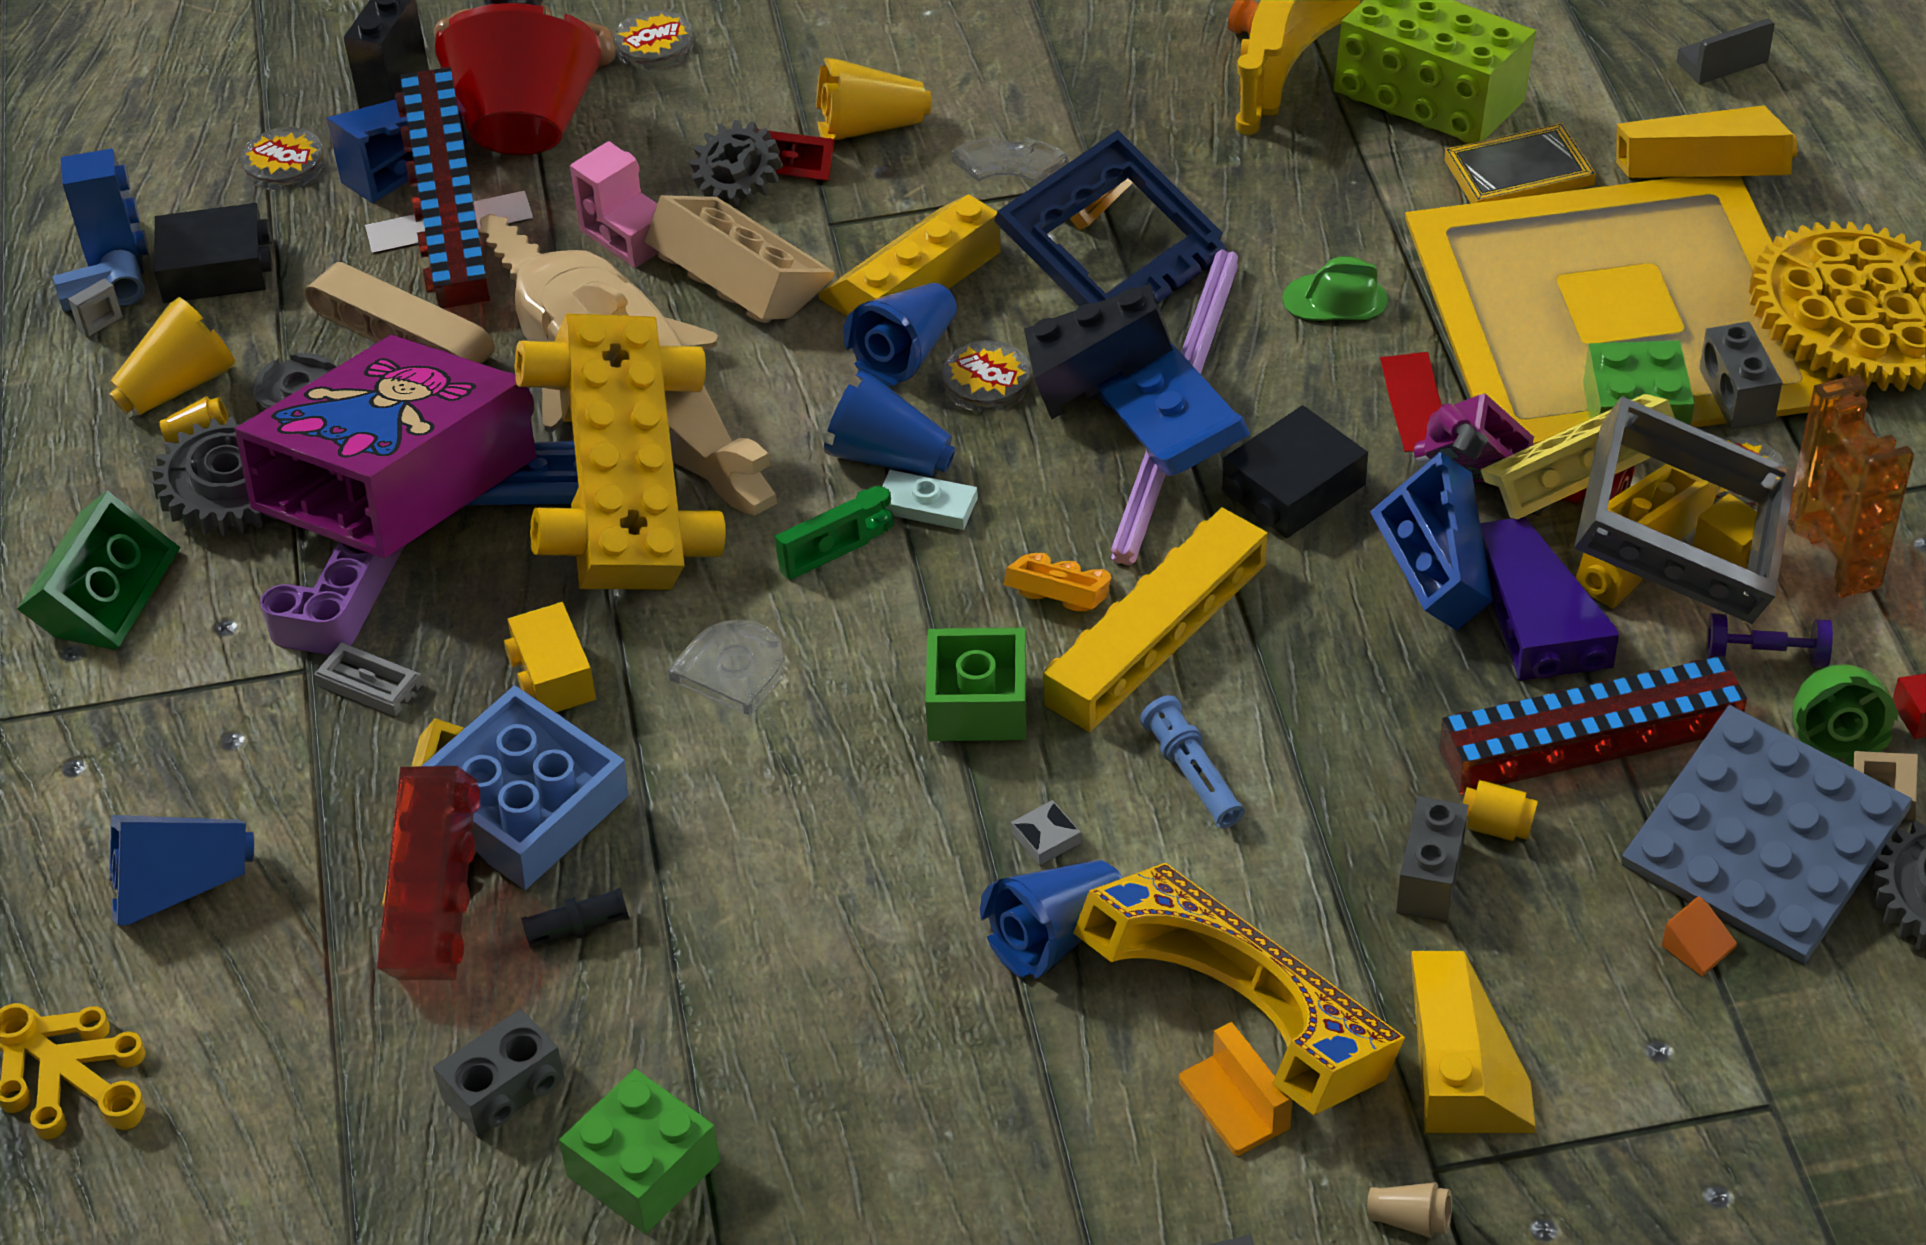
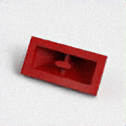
M769 131L772 140L775 139L780 149L779 157L783 163V168L775 170L776 174L829 181L835 139Z

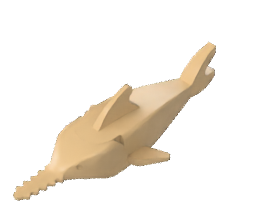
M488 214L480 218L479 236L487 237V246L495 248L494 255L503 258L502 266L510 269V278L516 281V312L522 332L528 341L555 342L565 314L574 313L656 316L659 345L699 346L703 350L718 346V335L715 332L665 318L639 288L630 283L609 261L600 256L582 250L556 251L541 254L539 253L538 244H528V236L518 235L517 226H508L507 217H496L493 214ZM703 386L701 392L665 391L673 462L707 479L719 496L731 507L744 514L756 516L776 505V494L760 472L771 466L769 453L758 443L748 438H738L732 442L705 386ZM542 388L543 428L545 431L553 432L564 422L562 419L560 390Z

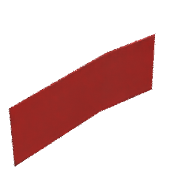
M1428 352L1380 357L1387 392L1405 452L1414 451L1415 444L1426 439L1429 417L1442 406Z

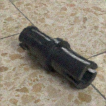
M616 888L614 891L576 902L575 897L565 900V906L529 917H521L530 949L575 935L577 940L586 937L585 931L630 919L621 888Z

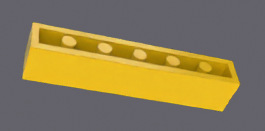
M1223 507L1208 521L1203 520L1195 528L1193 535L1180 547L1171 549L1166 555L1164 562L1150 575H1143L1135 588L1122 601L1113 603L1105 616L1090 630H1084L1078 636L1075 644L1060 658L1053 659L1047 665L1042 677L1044 682V706L1090 733L1266 565L1267 532Z

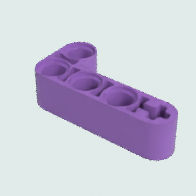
M339 542L314 588L281 584L265 591L261 596L260 605L271 641L275 645L284 648L320 654H332L341 642L351 646L404 546L384 559Z

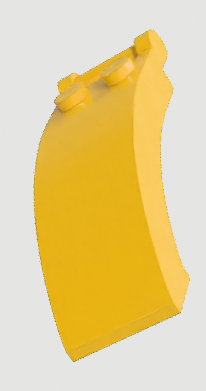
M1361 0L1260 1L1252 21L1250 39H1242L1240 57L1237 60V74L1240 76V112L1236 115L1235 127L1239 133L1244 135L1255 134L1260 129L1262 115L1273 116L1279 113L1284 83L1294 62L1314 40L1331 28L1341 24V20L1360 4Z

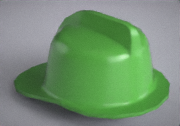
M1339 256L1327 262L1316 274L1305 275L1292 281L1285 288L1282 301L1287 311L1293 316L1304 320H1369L1379 316L1386 310L1388 297L1385 289L1377 281V267L1375 265L1368 264L1360 258Z

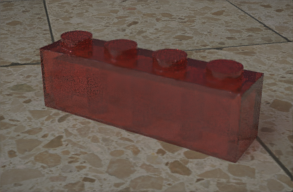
M458 766L400 767L377 969L397 980H456L457 964L461 963L464 956V941L461 935L463 913L467 911L470 902V893L466 881L468 863L473 860L475 854L472 825L474 813L478 811L480 806V789L477 779Z

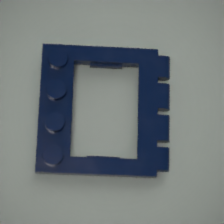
M1119 130L998 210L994 222L1079 307L1087 303H1097L1117 296L1129 288H1140L1151 284L1156 300L1160 303L1170 296L1172 291H1177L1198 276L1201 270H1206L1212 266L1218 251H1227L1225 244L1220 240L1223 232ZM1129 179L1186 237L1105 293L1088 276L1089 272L1060 243L1056 244L1047 234L1117 185Z

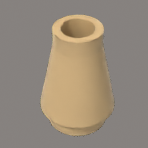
M1437 1182L1388 1188H1370L1367 1202V1217L1369 1221L1382 1222L1431 1239L1435 1233H1448L1452 1214V1193L1450 1189L1439 1188Z

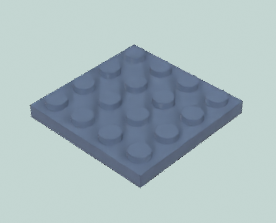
M1728 705L1623 853L1622 866L1688 902H1692L1696 897L1700 896L1709 904L1719 919L1805 965L1876 860L1877 855L1883 850L1887 841H1889L1910 810L1912 798Z

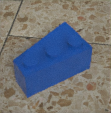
M426 91L421 93L431 161L432 165L448 156L439 98L432 92ZM404 97L326 118L341 183L372 204L416 176ZM458 109L463 144L465 145L467 144V140L463 125L462 114Z
M113 148L61 157L62 184L88 267L99 264L102 257L113 250H126L135 255L141 274H143L142 256L149 255V247L145 231L140 230V217L135 197L131 198L128 191L130 190V181L126 165L118 164Z
M1440 451L1372 509L1370 513L1424 611L1457 631L1490 604L1493 599L1472 473Z

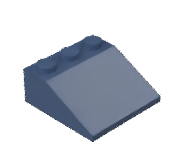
M515 685L410 776L411 784L490 866L524 890H527L628 797L626 767L623 758Z

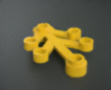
M13 1003L0 1009V1051L3 1052L0 1081V1108L7 1113H16L25 1109L31 1101V1093L23 1079L27 1052L40 1062L37 1104L30 1115V1122L39 1138L45 1140L54 1139L60 1136L66 1129L67 1121L60 1107L62 1078L98 1104L106 1124L119 1130H128L135 1127L141 1121L146 1109L139 1087L130 1081H118L109 1084L82 1063L114 1059L115 1063L122 1068L135 1067L144 1060L146 1055L141 1037L135 1032L127 1031L118 1034L114 1038H105L110 1031V1023L105 1011L97 1006L86 1007L80 1012L42 1017L35 1010L24 1004ZM99 1021V1023L93 1027H86V1025L90 1022ZM78 1032L80 1038L84 1041L56 1045L46 1037ZM127 1047H135L130 1052L121 1053V1051ZM14 1091H20L18 1095L12 1098H6V1096L9 1093ZM55 1117L53 1122L46 1125L41 1124L45 1119Z

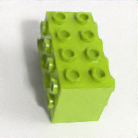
M1364 0L1341 20L1333 91L1346 95L1354 101L1364 102L1383 109L1391 115L1401 116L1420 123L1425 128L1436 129L1452 135L1462 142L1474 143L1483 141L1525 101L1536 30L1454 0Z

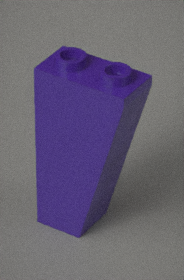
M1522 517L1518 520L1513 518L1480 523L1493 599L1491 603L1519 681L1614 668L1619 638L1617 628L1529 521Z

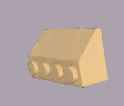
M661 195L644 240L646 244L659 251L658 257L660 259L682 266L688 270L687 276L689 278L711 285L717 289L716 294L721 299L740 304L747 309L746 314L750 318L763 323H770L771 319H791L833 279L835 274L830 268L718 197Z

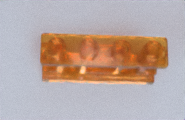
M1859 374L1814 385L1787 522L1794 534L1809 530L1807 538L1811 544L1823 541L1827 544L1838 560L1834 578L1837 581L1835 591L1840 598L1859 593L1865 594L1882 586L1914 458V453L1909 446L1895 449L1896 439L1892 434L1877 438L1864 420L1868 404L1865 398L1867 385Z

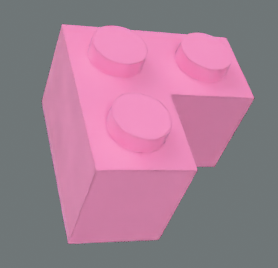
M608 141L572 163L570 171L580 231L634 268L657 255L659 251L646 244L644 240L658 203L641 193L638 175L640 168L635 157Z

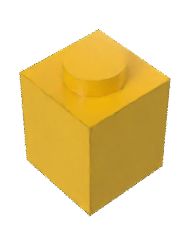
M1728 493L1698 516L1693 547L1747 569L1757 511Z

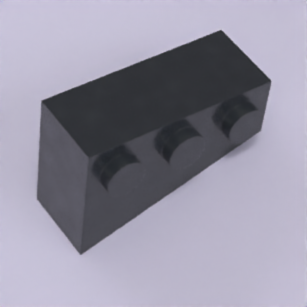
M1151 284L1140 288H1129L1117 296L1097 303L1084 304L1075 311L1055 318H1045L1033 326L1024 328L1034 380L1051 420L1063 414L1061 406L1084 393L1089 399L1099 393L1098 384L1119 372L1125 378L1173 350L1168 329Z

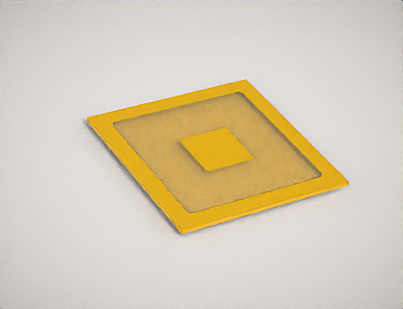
M1741 176L1674 177L1405 212V221L1470 397L1486 393L1534 436L1533 445L1590 419L1583 386L1588 343L1680 340L1694 400L1691 426L1696 428L1727 423L1699 369L1706 328L1750 321L1783 382L1776 417L1845 408L1848 405V399L1837 376L1831 379L1828 378L1827 368L1824 367L1812 371L1810 369L1812 361L1809 359L1799 362L1795 361L1797 351L1783 352L1781 347L1784 340H1770L1769 336L1772 330L1761 329L1762 318L1754 317L1753 315L1756 306L1749 303L1752 295L1748 293L1751 284L1750 278L1759 254L1764 252L1767 244L1773 245Z

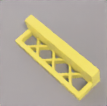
M1643 394L1632 400L1675 419L1668 399ZM1611 410L1480 469L1486 483L1499 487L1511 518L1518 520L1587 488L1600 427ZM1621 445L1615 474L1652 457Z

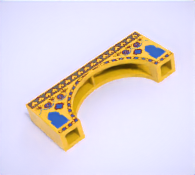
M1166 862L1089 890L1073 934L1110 962L1129 958H1146L1176 963L1211 976L1249 999L1275 1024L1287 1045V1050L1272 1084L1312 1115L1335 1106L1387 1079L1405 1039L1402 1034Z

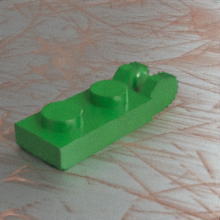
M880 485L872 488L869 487L868 490L865 489L858 492L856 499L845 502L774 535L779 571L787 579L792 580L868 544L869 540L883 534L884 531L888 532L894 526L892 512L885 509L891 504V492H889V489Z

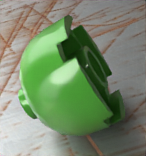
M1848 664L1830 665L1815 671L1802 683L1793 700L1792 721L1799 740L1833 758H1845L1844 764L1848 766L1854 765V751L1881 752L1888 746L1893 737L1891 729L1894 725V720L1898 721L1897 708L1882 681L1869 670Z

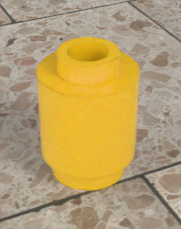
M1479 780L1477 790L1466 788L1462 803L1469 805L1467 829L1513 842L1515 837L1528 840L1538 801L1525 798L1526 792Z

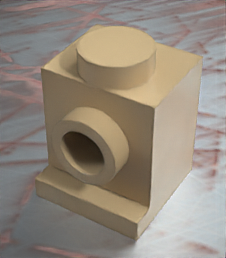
M1854 751V769L1911 797V808L1905 815V819L1916 820L1918 754Z

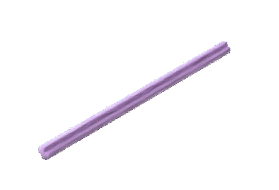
M1220 250L1216 253L1181 351L1182 355L1200 374L1238 268L1237 261L1239 257L1234 251L1228 253L1225 250ZM1147 450L1111 548V559L1116 564L1123 563L1126 566H1130L1136 562L1166 475L1151 460Z

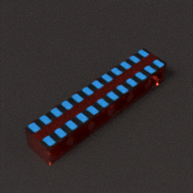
M451 67L401 74L403 92H397L395 96L399 117H407L408 126L401 127V134L405 152L413 151L414 161L406 162L410 187L418 186L419 196L412 197V205L416 222L424 221L425 231L417 232L421 257H429L431 267L423 268L427 294H436L440 308L490 301Z
M1724 656L1706 660H1694L1684 665L1661 670H1649L1634 676L1611 681L1604 680L1589 686L1566 691H1554L1548 695L1521 701H1509L1494 707L1471 712L1464 711L1453 716L1442 718L1439 751L1459 794H1463L1466 792L1467 787L1477 790L1479 780L1503 785L1703 740L1728 705L1745 712L1747 697Z

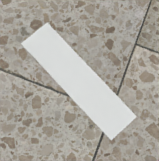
M525 191L473 202L478 230L481 227L480 218L488 214H493L496 217H507L508 223L533 218ZM456 205L439 209L443 236L448 237L461 234ZM422 213L365 225L372 253L427 241Z

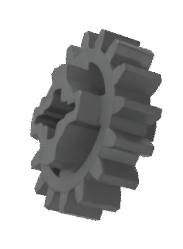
M734 120L732 129L726 130L725 126L721 123L718 125L719 134L713 136L706 132L703 135L707 141L705 146L695 145L694 151L698 158L690 160V165L694 171L692 178L704 197H718L724 202L730 200L735 209L739 208L741 199L745 198L753 205L755 204L754 195L760 192L767 196L769 191L766 184L768 182L778 183L779 181L775 170L783 168V163L779 157L780 149L775 139L772 140L769 131L766 128L759 131L753 121L745 129L742 128L739 120Z

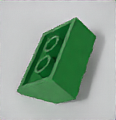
M107 490L81 510L17 610L55 638L115 650L121 645L181 547Z

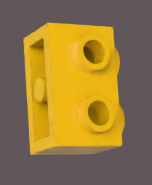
M563 602L507 618L511 638L504 640V646L511 667L520 665L522 672L517 673L521 690L554 712L596 700L591 667Z

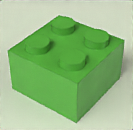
M1680 340L1588 343L1583 386L1590 419L1613 409L1621 396L1633 400L1643 394L1668 399L1675 419L1691 425L1694 400Z
M1025 628L928 629L925 695L928 741L1026 740L1027 659Z
M636 1068L559 1139L567 1177L645 1235L720 1162L715 1125Z

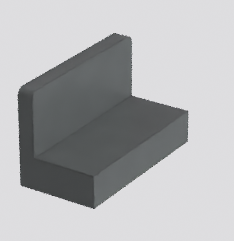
M1767 18L1678 49L1676 62L1698 84L1768 62L1775 24Z

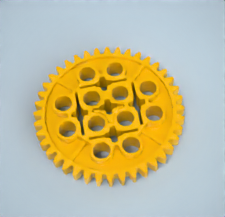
M1831 221L1828 229L1819 222H1815L1812 230L1801 225L1797 233L1787 230L1784 238L1776 236L1773 245L1767 244L1764 252L1759 254L1750 278L1751 284L1748 293L1752 295L1749 303L1756 306L1753 313L1754 317L1762 318L1761 329L1772 330L1769 339L1774 341L1784 340L1781 347L1783 352L1796 350L1795 361L1811 360L1810 369L1812 371L1824 367L1827 368L1828 378L1831 379L1838 373L1842 374L1845 384L1848 385L1854 378L1860 379V383L1866 389H1868L1871 382H1876L1882 391L1887 390L1889 383H1893L1899 391H1904L1908 382L1915 389L1921 390L1924 381L1926 382V251L1920 250L1922 242L1919 240L1908 244L1905 242V234L1901 233L1892 238L1887 228H1883L1879 234L1874 233L1870 224H1865L1863 230H1858L1854 223L1849 221L1846 229H1842L1835 221Z

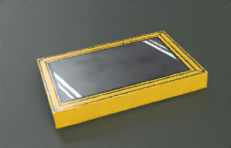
M1563 123L1445 149L1444 161L1470 203L1572 191L1595 185L1596 173Z

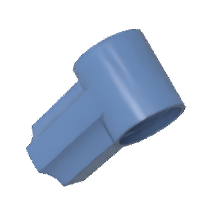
M113 250L104 255L97 265L54 275L53 280L62 310L64 312L72 310L68 298L104 278L114 286L119 306H130L137 303L143 297L145 287L135 255L126 250Z

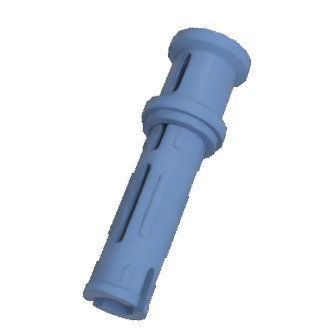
M1167 695L1152 701L1141 713L1140 721L1142 726L1147 731L1154 733L1161 744L1159 749L1164 759L1177 763L1193 790L1213 816L1216 825L1219 828L1233 826L1244 816L1245 809L1236 800L1232 791L1221 777L1220 772L1215 768L1201 747L1203 743L1201 732L1194 725H1189L1181 713L1182 705L1175 696ZM1160 713H1163L1165 717L1161 719ZM1201 772L1205 774L1209 782L1214 787V792H1211L1209 790V788L1201 778Z

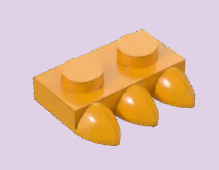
M1030 553L1021 556L1006 568L1004 586L1018 589V593L1026 598L1044 599L1048 597L1062 601V605L1067 609L1088 611L1094 609L1107 598L1112 577L1105 569H1092L1081 572V566L1075 561H1061L1051 564V558L1046 553Z

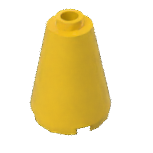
M836 58L823 59L826 65L820 66L816 108L822 109V114L825 116V122L817 121L820 137L831 138L836 141L922 123L924 115L930 114L932 106L930 90H925L923 82Z
M180 297L167 306L110 380L114 390L109 393V396L125 414L132 410L140 416L228 372L234 366L235 358L214 329L210 332L201 322L203 317L198 311Z

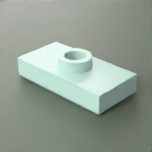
M894 470L889 471L882 486H885L891 492V504L885 509L891 511L893 516L960 530L965 529L978 499L977 487Z

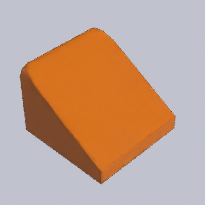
M1698 896L1667 922L1662 947L1703 977L1736 949L1737 942L1709 904Z

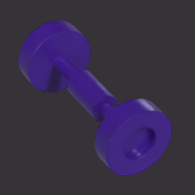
M1710 613L1706 642L1707 659L1720 656L1725 657L1727 643L1750 644V648L1753 650L1786 651L1787 647L1810 648L1812 668H1825L1830 665L1832 655L1831 620L1815 619L1812 625L1811 638L1788 637L1787 632L1752 630L1751 635L1728 633L1727 614Z

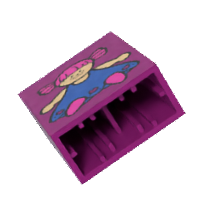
M389 335L234 428L250 507L253 510L385 559L537 458L531 417L534 413L532 394L528 387L516 385V375L513 373L504 372L449 354L443 350H437L398 336Z

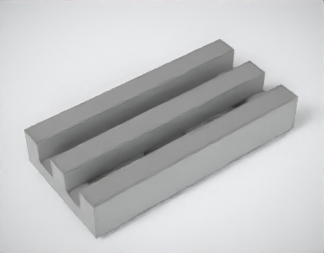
M342 642L314 673L317 686L394 717L401 711L400 703L407 704L412 698L410 691L412 689L418 691L423 685L420 673ZM340 662H346L348 664L358 667L359 669L356 670L354 668L341 664ZM375 674L399 684L398 686H396L394 684L376 678Z

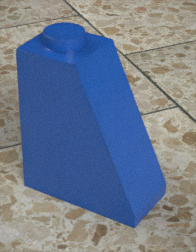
M111 815L110 881H112L113 890H118L117 898H112V920L117 925H130L244 875L245 862H252L254 857L253 832H246V823L241 820Z

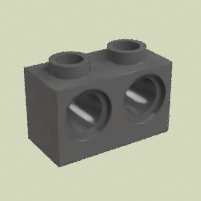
M1750 321L1706 328L1699 369L1730 429L1775 422L1783 382Z
M1417 796L1400 873L1396 913L1448 922L1464 846L1469 805Z
M521 1008L433 1067L441 1098L477 1138L491 1128L501 1126L507 1122L514 1112L536 1097L548 1094L558 1082L565 1078L558 1046Z

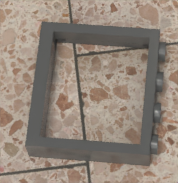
M1621 396L1600 427L1574 549L1753 624L1776 596L1796 470ZM1624 445L1759 503L1748 568L1740 567L1607 510L1620 446ZM1777 476L1782 477L1778 482L1776 481Z

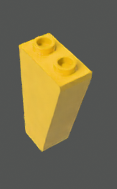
M1765 105L1617 123L1616 163L1628 178L1792 174V159H1795L1798 153L1797 139L1794 133Z
M1665 464L1609 500L1607 510L1682 541L1697 526L1698 516L1713 505L1719 486ZM1583 553L1576 575V580L1590 597L1612 609L1618 606L1644 579L1586 553Z

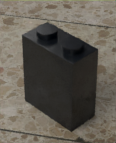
M369 0L343 37L359 109L403 98L401 74L417 72L419 87H421L430 73L416 0Z
M257 203L155 216L154 273L163 303H171L178 297L186 301L266 290V272H272L273 265L270 248L265 245L272 244V235L269 220L260 218Z
M1302 405L1223 457L1222 490L1232 501L1239 502L1255 514L1264 525L1272 527L1285 538H1289L1366 485L1368 451Z

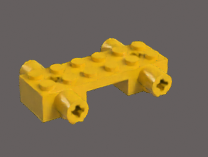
M566 313L555 342L519 341L516 347L514 364L516 385L519 387L560 390L563 421L572 422L579 484V488L571 503V508H535L533 510L530 529L531 550L533 554L576 556L579 589L671 590L685 566L684 557H720L723 554L726 539L723 513L717 510H678L665 391L701 392L706 376V359L703 348L699 346L659 345L656 316Z

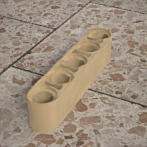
M342 262L334 263L305 289L306 300L316 313L377 343L389 335H394L480 364L485 362L495 352L492 338L479 325Z

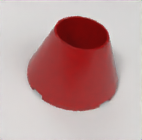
M501 3L472 8L449 19V27L443 32L438 30L436 34L435 53L441 68L451 67L456 102L472 139L478 145L493 152L507 155H533L548 151L561 141L600 64L601 44L598 36L588 25L567 13L564 15L563 20L543 14V6Z

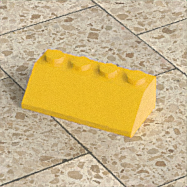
M967 194L939 208L819 292V299L847 317L849 313L862 303L925 284L938 283L949 289L1001 252L1000 227L994 222L997 211Z

